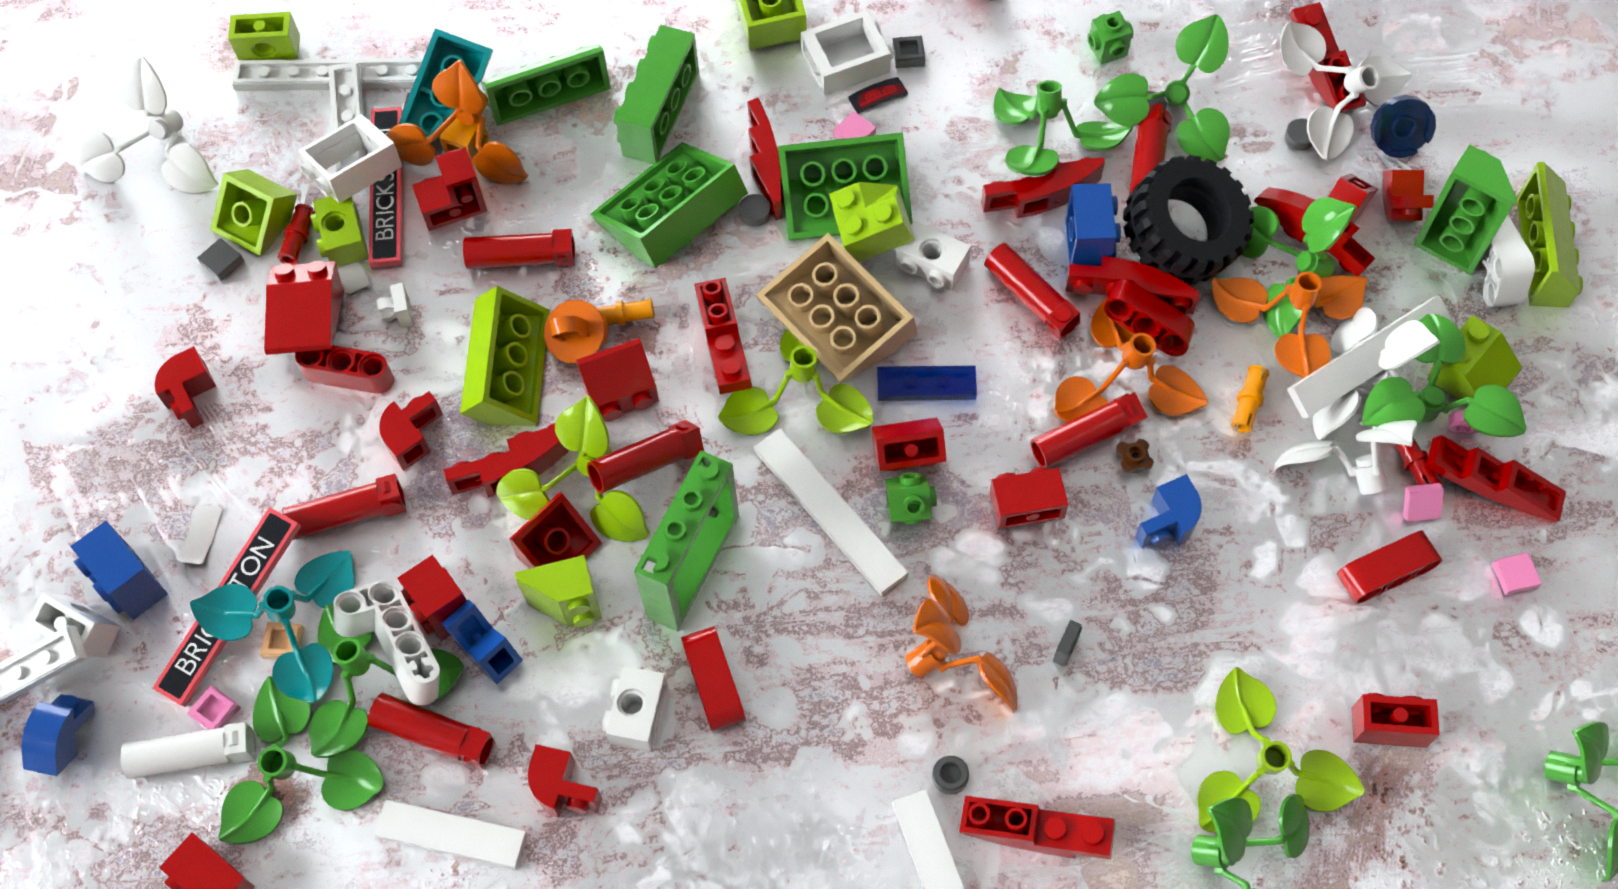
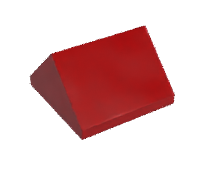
M561 492L509 538L517 558L529 569L585 555V558H587L602 543Z

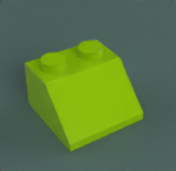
M249 169L223 173L210 230L259 256L264 255L284 231L285 227L289 225L297 194Z
M1471 315L1460 329L1465 341L1463 357L1457 364L1441 362V369L1435 385L1458 399L1465 397L1474 399L1477 389L1485 385H1498L1507 388L1523 368L1502 332ZM1435 362L1433 363V366L1427 378V380L1429 381L1434 369Z
M585 555L515 572L517 583L527 605L567 627L575 626L581 628L593 624L595 620L602 619L594 582Z

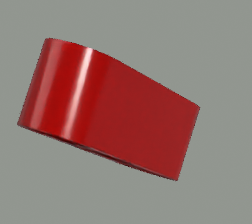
M1124 279L1116 281L1104 305V312L1109 319L1133 334L1146 333L1150 335L1156 342V348L1165 354L1178 357L1187 352L1195 331L1193 320L1136 283Z
M335 345L332 346V349L295 352L296 363L304 377L312 383L375 394L387 392L394 384V376L385 357L376 352ZM381 371L376 375H372L374 372Z
M1420 530L1348 563L1337 572V576L1355 604H1360L1437 567L1443 559L1424 531Z
M715 627L682 636L683 648L711 731L713 732L746 721L744 710Z

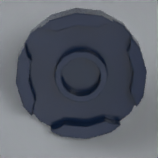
M1402 95L1393 97L1383 103L1374 114L1370 125L1371 138L1376 146L1389 157L1404 158L1413 156L1418 153L1417 149L1421 148L1425 142L1429 143L1432 140L1436 129L1435 114L1429 105L1417 96Z

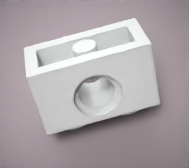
M914 220L911 228L915 240L896 248V266L907 274H915L928 280L935 287H943L952 291L969 264L971 245ZM927 257H934V258H937V259H933V260H932V259H928Z
M42 592L26 623L47 637L68 625L77 626L86 656L102 658L106 657L121 628L120 625L70 596Z
M622 666L620 677L615 676L612 682L611 697L614 698L611 711L606 710L602 722V731L606 732L605 734L610 745L652 752L668 686L665 673ZM638 702L643 705L641 710L635 714L625 712V708L631 703Z

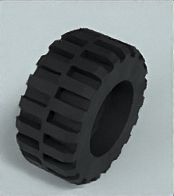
M1180 155L1172 157L1169 161L1164 160L1136 185L1126 201L1127 207L1123 212V220L1128 223L1123 228L1125 237H1130L1131 239L1128 245L1132 253L1137 252L1141 258L1139 260L1140 263L1169 273L1180 280H1184L1188 285L1212 279L1244 253L1248 247L1247 242L1252 238L1253 227L1250 225L1254 222V214L1248 208L1251 205L1248 194L1244 195L1242 192L1243 185L1238 179L1235 181L1230 176L1232 172L1227 168L1223 167L1221 169L1217 167V162L1208 158L1205 161H1201L1200 156L1189 155L1185 159L1184 156ZM1168 200H1180L1188 203L1200 213L1207 227V241H1197L1180 232L1170 217Z

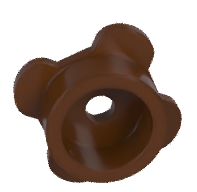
M1138 439L1135 443L1129 444L1120 442L1117 445L1116 452L1120 455V467L1124 472L1138 473L1143 469L1149 470L1152 468L1154 461L1149 457V443L1146 440ZM1132 454H1137L1138 457L1133 458Z

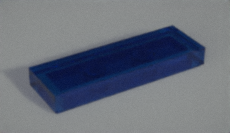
M976 366L877 367L878 401L976 400Z

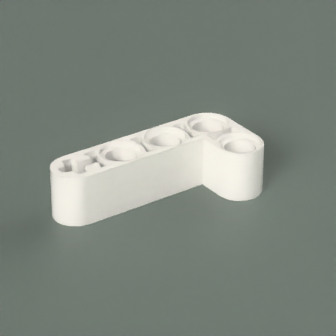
M1507 215L1481 258L1487 269L1483 285V297L1489 308L1524 304L1535 272L1532 253Z
M379 581L338 594L333 602L335 631L339 635L349 638L375 631L410 702L416 705H428L434 702L439 694L440 668L399 587L389 581Z

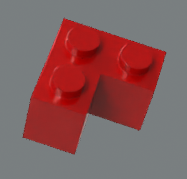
M466 147L450 150L445 154L436 156L442 175L412 184L428 231L488 212Z
M432 554L397 579L403 587V590H401L402 595L428 636L434 632L440 642H442L451 635L441 623L467 600L445 567L442 568Z

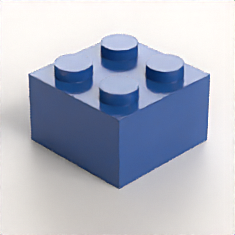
M1111 183L1072 184L1065 217L1069 264L1100 267L1102 256L1116 258V243H1120L1121 226L1120 223H1115L1114 215H1117L1118 199L1117 196H1112Z
M107 520L70 546L79 557L73 561L86 577H89L93 582L92 586L96 592L118 614L125 611L135 620L168 595L131 546Z

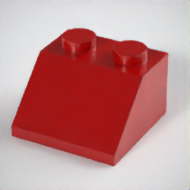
M640 337L576 359L585 393L592 398L604 421H614L620 418L622 414L634 410H644L651 407L653 403L659 402L657 387Z

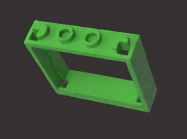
M700 450L634 570L647 618L677 632L739 518L732 463ZM711 509L719 512L716 518L709 515ZM647 561L655 563L653 573L643 569Z

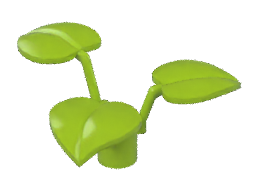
M788 329L781 338L780 352L782 357L790 362V369L785 371V377L774 397L769 400L768 394L763 389L754 386L750 389L735 391L728 397L722 411L718 415L719 421L733 432L751 436L764 434L777 424L778 413L772 406L778 403L789 380L793 378L799 383H806L810 380L815 382L819 396L824 399L816 407V417L820 425L827 431L836 434L856 432L869 428L873 424L874 419L870 404L856 388L847 384H836L830 389L829 394L824 391L820 381V373L816 371L817 365L821 364L817 360V353L813 348L802 345Z
M589 395L564 410L555 422V432L560 443L570 451H579V456L573 465L543 486H541L540 478L536 472L521 468L510 471L499 481L496 489L497 497H499L500 502L517 516L530 520L550 501L545 493L546 491L552 489L577 469L581 474L589 476L587 463L612 452L609 446V434L604 419ZM596 490L595 499L599 504L591 509L590 518L600 533L610 539L622 542L641 540L650 534L645 522L644 513L638 502L630 494L624 491L612 490L603 497Z
M1239 667L1234 668L1225 677L1220 685L1215 702L1216 716L1219 723L1231 734H1240L1248 729L1250 735L1259 741L1263 747L1256 756L1259 768L1243 783L1235 773L1230 771H1217L1203 780L1197 795L1199 826L1203 830L1216 833L1215 825L1207 808L1227 798L1236 797L1247 800L1251 807L1254 821L1260 812L1261 800L1256 793L1248 788L1264 773L1276 775L1288 768L1292 774L1299 776L1295 784L1296 794L1303 797L1307 808L1316 812L1337 810L1365 793V789L1353 769L1340 757L1329 751L1311 750L1306 752L1300 760L1301 770L1297 769L1295 762L1292 760L1291 751L1286 744L1280 741L1271 742L1268 737L1262 736L1255 730V728L1268 726L1276 714V701L1269 688Z

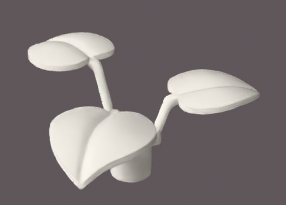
M1293 21L1287 22L1282 30L1279 45L1280 55L1285 67L1291 73L1302 77L1308 75L1312 68H1314L1316 71L1346 74L1344 87L1350 92V95L1337 104L1334 110L1328 106H1321L1315 109L1307 121V134L1315 150L1322 159H1333L1346 149L1354 131L1352 118L1345 113H1340L1341 109L1353 99L1358 98L1360 93H1363L1368 103L1380 107L1383 103L1399 95L1403 86L1411 78L1412 73L1400 64L1381 56L1365 58L1356 69L1352 66H1323L1318 64V62L1322 61L1325 57L1326 42L1318 30L1309 25Z
M144 56L139 57L121 73L118 78L117 89L121 99L130 109L134 111L143 110L145 116L152 117L148 123V130L115 148L112 140L105 133L95 132L88 134L82 138L76 149L79 165L86 173L99 181L115 182L125 172V162L118 154L119 152L149 135L160 140L169 138L163 153L168 160L161 166L162 174L167 182L177 190L186 193H202L215 188L219 183L213 177L203 155L189 144L180 143L173 146L175 139L179 137L177 132L183 127L182 116L174 109H166L167 95L160 78L149 61Z
M1363 307L1356 312L1353 318L1343 321L1332 336V350L1342 355L1375 334L1378 327L1376 313L1370 308ZM1417 320L1405 322L1397 327L1387 337L1385 341L1386 349L1380 352L1379 366L1384 370L1372 377L1371 383L1373 388L1385 378L1401 377L1396 368L1439 344V339L1423 323ZM1357 386L1313 415V428L1317 438L1324 440L1330 432L1347 422L1360 406V393L1369 395L1371 389Z
M1363 415L1358 419L1360 425H1363ZM1415 420L1384 423L1378 427L1372 426V429L1358 433L1356 435L1357 441L1371 442L1372 454L1358 457L1355 466L1350 463L1339 446H1334L1333 441L1321 440L1302 443L1287 450L1275 463V469L1277 470L1282 465L1316 461L1335 454L1347 468L1349 477L1356 476L1361 494L1378 493L1388 488L1382 461L1380 460L1379 442L1412 447L1413 437L1418 429V425Z

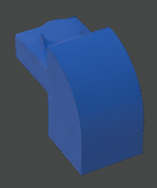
M1187 474L1156 487L1151 502L1159 515L1140 523L1135 538L1141 548L1151 544L1153 546L1162 545L1170 540L1171 537L1180 546L1191 537L1200 518L1202 504L1200 496Z
M470 600L463 603L441 623L453 637L454 643L495 684L501 682L523 661L506 637L490 625L476 605Z
M60 694L51 704L39 701L26 722L22 736L23 769L58 776L77 756L75 732L94 714V701Z

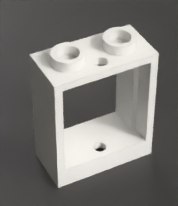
M867 10L801 32V52L824 95L890 73V60L893 59L892 47L888 41L884 42L878 21L872 20ZM865 34L874 53L834 67L831 66L822 48Z
M362 114L298 150L303 161L300 164V168L309 181L314 179L321 192L325 196L331 195L338 203L343 202L402 167L394 142ZM362 148L370 152L333 175L326 171L329 167Z

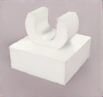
M404 284L390 285L392 297L377 299L378 311L381 312L382 320L390 321L397 318L401 328L414 326L410 298Z

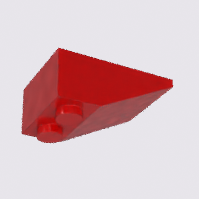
M313 261L307 264L295 265L285 263L271 267L266 284L264 342L266 355L332 349L344 295L336 261Z

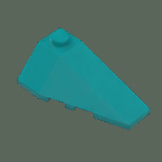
M435 28L399 124H414L422 129L425 137L432 135L456 109L443 105L434 95L432 90L434 78L461 59L478 85L484 77L493 49Z

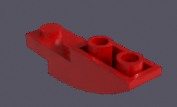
M1321 2L1292 9L1289 14L1291 21L1309 25L1318 30L1324 37L1326 54L1324 59L1318 62V64L1336 67L1352 66L1346 50L1339 51ZM1312 68L1308 74L1320 96L1333 110L1337 104L1350 95V92L1344 87L1345 73L1316 71ZM1360 93L1358 98L1345 105L1340 113L1365 107L1366 101L1363 93Z
M1086 157L1078 161L1058 162L1057 167L1052 172L1040 177L1028 176L1020 180L994 181L990 184L983 185L981 199L983 213L1014 208L1016 218H1023L1063 206L1069 201L1072 184H1097L1101 180L1105 164L1104 157Z
M1272 187L1265 189L1254 199V202L1258 206L1273 210L1278 216L1284 232L1289 237L1297 239L1300 243L1303 242V237L1306 233L1302 229V219L1307 208L1315 199L1285 189ZM1350 221L1339 239L1326 252L1334 256L1345 271L1359 277L1376 258L1352 238L1360 228Z
M1102 256L1100 267L1069 264L1065 292H1074L1078 295L1098 294L1108 296L1116 281L1122 279L1130 280L1182 313L1194 314L1199 299V292L1184 281L1169 273L1157 270L1155 267L1108 256Z
M726 278L695 283L700 315L719 394L752 388Z
M555 423L545 429L534 432L524 431L518 433L515 437L506 439L509 447L507 452H493L485 456V458L471 462L461 461L443 470L446 482L453 495L484 487L489 498L497 495L496 489L499 481L510 471L520 468L529 469L536 472L539 476L557 463L570 450L560 443L556 436Z
M965 796L959 832L960 834L984 841L1068 858H1075L1076 855L1111 860L1116 822L1112 818L1042 810L1035 804Z

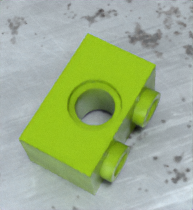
M291 12L230 15L228 40L238 60L298 58L300 33Z
M332 196L314 200L315 214H311V220L316 233L320 232L321 238L316 239L321 257H327L329 262L336 261L337 267L368 259L367 245L353 197L351 196L341 203H338Z

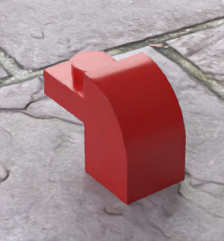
M1384 170L1382 199L1387 219L1389 221H1422L1423 208H1433L1434 195H1423L1424 170Z
M193 346L169 358L158 370L154 383L155 392L166 408H172L177 419L181 420L184 418L192 429L204 423L193 397L216 387L206 363Z
M430 391L422 396L413 398L402 410L393 401L387 406L380 418L379 431L381 438L390 455L403 471L431 452L425 438L419 431L440 418L443 413L436 398Z
M535 744L528 768V784L539 805L547 813L558 818L560 817L563 804H566L568 810L581 814H586L588 809L599 811L602 796L598 788L570 782L575 766V760L571 752Z

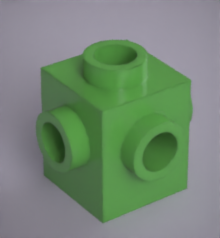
M1120 11L1103 14L1092 19L1087 40L1100 65L1128 56L1131 38L1134 35L1133 28L1129 21H1125Z
M908 472L901 474L899 478L885 479L887 511L891 523L918 524L923 522V519H932L931 507L937 506L935 486H929L926 475Z

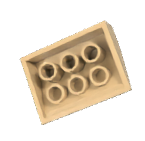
M829 233L756 294V298L802 345L809 346L815 350L817 360L840 384L894 354L918 333L914 317Z

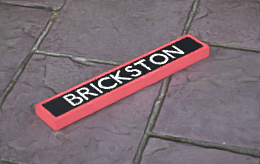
M402 108L371 109V123L386 135L392 127L399 124L403 113ZM401 158V168L370 185L369 265L371 269L403 266V159Z
M269 507L218 587L228 584H240L248 587L257 596L301 525ZM196 620L152 689L177 704L186 707L227 641L219 640L208 634Z

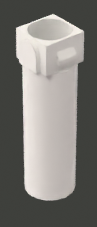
M246 722L227 724L221 728L124 743L120 754L122 771L127 779L231 762L235 764L255 760V732Z

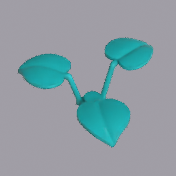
M350 551L331 552L307 562L300 568L294 581L296 590L303 595L296 594L294 590H289L283 586H274L266 591L263 596V602L258 604L259 608L256 612L257 599L255 594L248 587L240 584L223 585L190 602V608L198 624L208 634L223 641H237L247 637L252 631V619L260 618L264 611H266L267 616L273 622L283 623L294 652L284 653L277 658L272 669L273 681L280 692L286 696L308 703H315L326 694L331 685L333 662L326 648L318 643H310L301 649L299 648L290 623V619L293 618L296 612L294 600L308 603L313 599L315 604L321 608H325L326 604L334 605V599L338 594L354 589L355 579L352 554Z

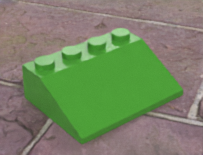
M903 132L778 146L788 240L824 237L827 233L831 236L840 235L829 194L857 182L898 185L910 225L913 223Z
M681 142L590 215L636 258L657 268L659 265L666 263L670 256L681 247L688 245L701 231L713 225L716 219L727 210L735 207L748 192L734 163Z

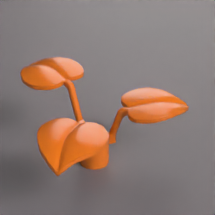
M461 59L440 72L432 82V90L437 99L449 108H456L453 114L429 137H425L424 132L419 126L410 123L398 124L392 127L386 134L394 142L401 159L416 166H425L433 161L436 154L435 149L430 143L456 118L465 125L477 123L476 149L479 153L475 154L472 159L477 171L486 179L499 184H516L525 181L529 176L524 171L519 157L508 146L499 142H488L483 147L482 133L486 118L482 114L488 105V98L480 91L475 79Z
M1302 272L1297 275L1293 286L1287 284L1284 291L1267 304L1268 294L1262 284L1253 279L1243 277L1213 278L1211 289L1218 309L1227 318L1240 323L1255 322L1260 311L1266 312L1289 295L1292 306L1302 310L1298 335L1288 333L1281 336L1275 344L1274 353L1278 363L1283 368L1305 378L1329 363L1331 357L1329 344L1323 336L1319 334L1305 335V325L1309 309L1312 306L1316 308L1321 307L1322 312L1333 319L1346 320L1353 318L1363 305L1367 278L1358 276L1320 278L1313 272Z
M1106 298L1096 309L1092 317L1090 331L1094 340L1101 347L1113 348L1117 346L1119 351H1123V360L1097 390L1094 384L1087 378L1073 376L1065 379L1058 386L1055 393L1054 412L1061 420L1067 423L1107 404L1108 401L1100 394L1109 387L1125 367L1136 370L1147 366L1148 380L1153 383L1148 389V398L1152 405L1165 415H1185L1205 407L1208 399L1199 385L1188 374L1177 367L1170 365L1160 366L1154 376L1153 365L1156 360L1152 355L1156 350L1155 340L1146 333L1133 334L1109 319L1104 312Z
M933 574L927 581L928 592L931 598L925 600L920 605L912 631L928 639L905 655L908 668L916 677L923 678L936 668L942 673L949 668L975 663L979 665L978 670L985 683L1014 713L1017 711L1015 682L1008 668L996 656L987 652L983 655V658L980 655L950 662L945 661L948 653L956 655L961 650V640L952 623L955 621L960 626H965L969 621V612L960 593L950 583Z

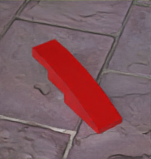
M758 97L747 102L748 117L752 125L748 129L750 148L753 152V155L749 156L751 175L762 196L768 199L770 210L775 220H779L782 218V184L778 149L770 121Z
M1443 435L1432 439L1425 465L1426 468L1490 500L1549 521H1560L1566 495L1565 490L1516 460L1503 463L1479 447L1468 451Z

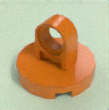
M568 300L559 304L549 314L544 325V340L548 350L555 358L571 365H577L576 359L599 352L603 344L606 345L608 341L609 326L605 315L594 305L583 300Z

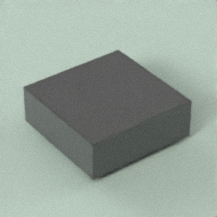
M922 35L892 38L895 68L925 66L926 59Z
M219 238L197 257L199 263L220 281L244 261L242 255L222 238Z
M1070 619L1056 649L1053 662L1063 667L1067 665L1083 628L1081 627L1082 624Z

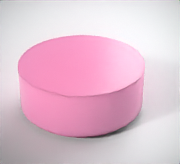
M1465 410L1449 414V429L1459 434L1478 433L1464 420L1463 414Z

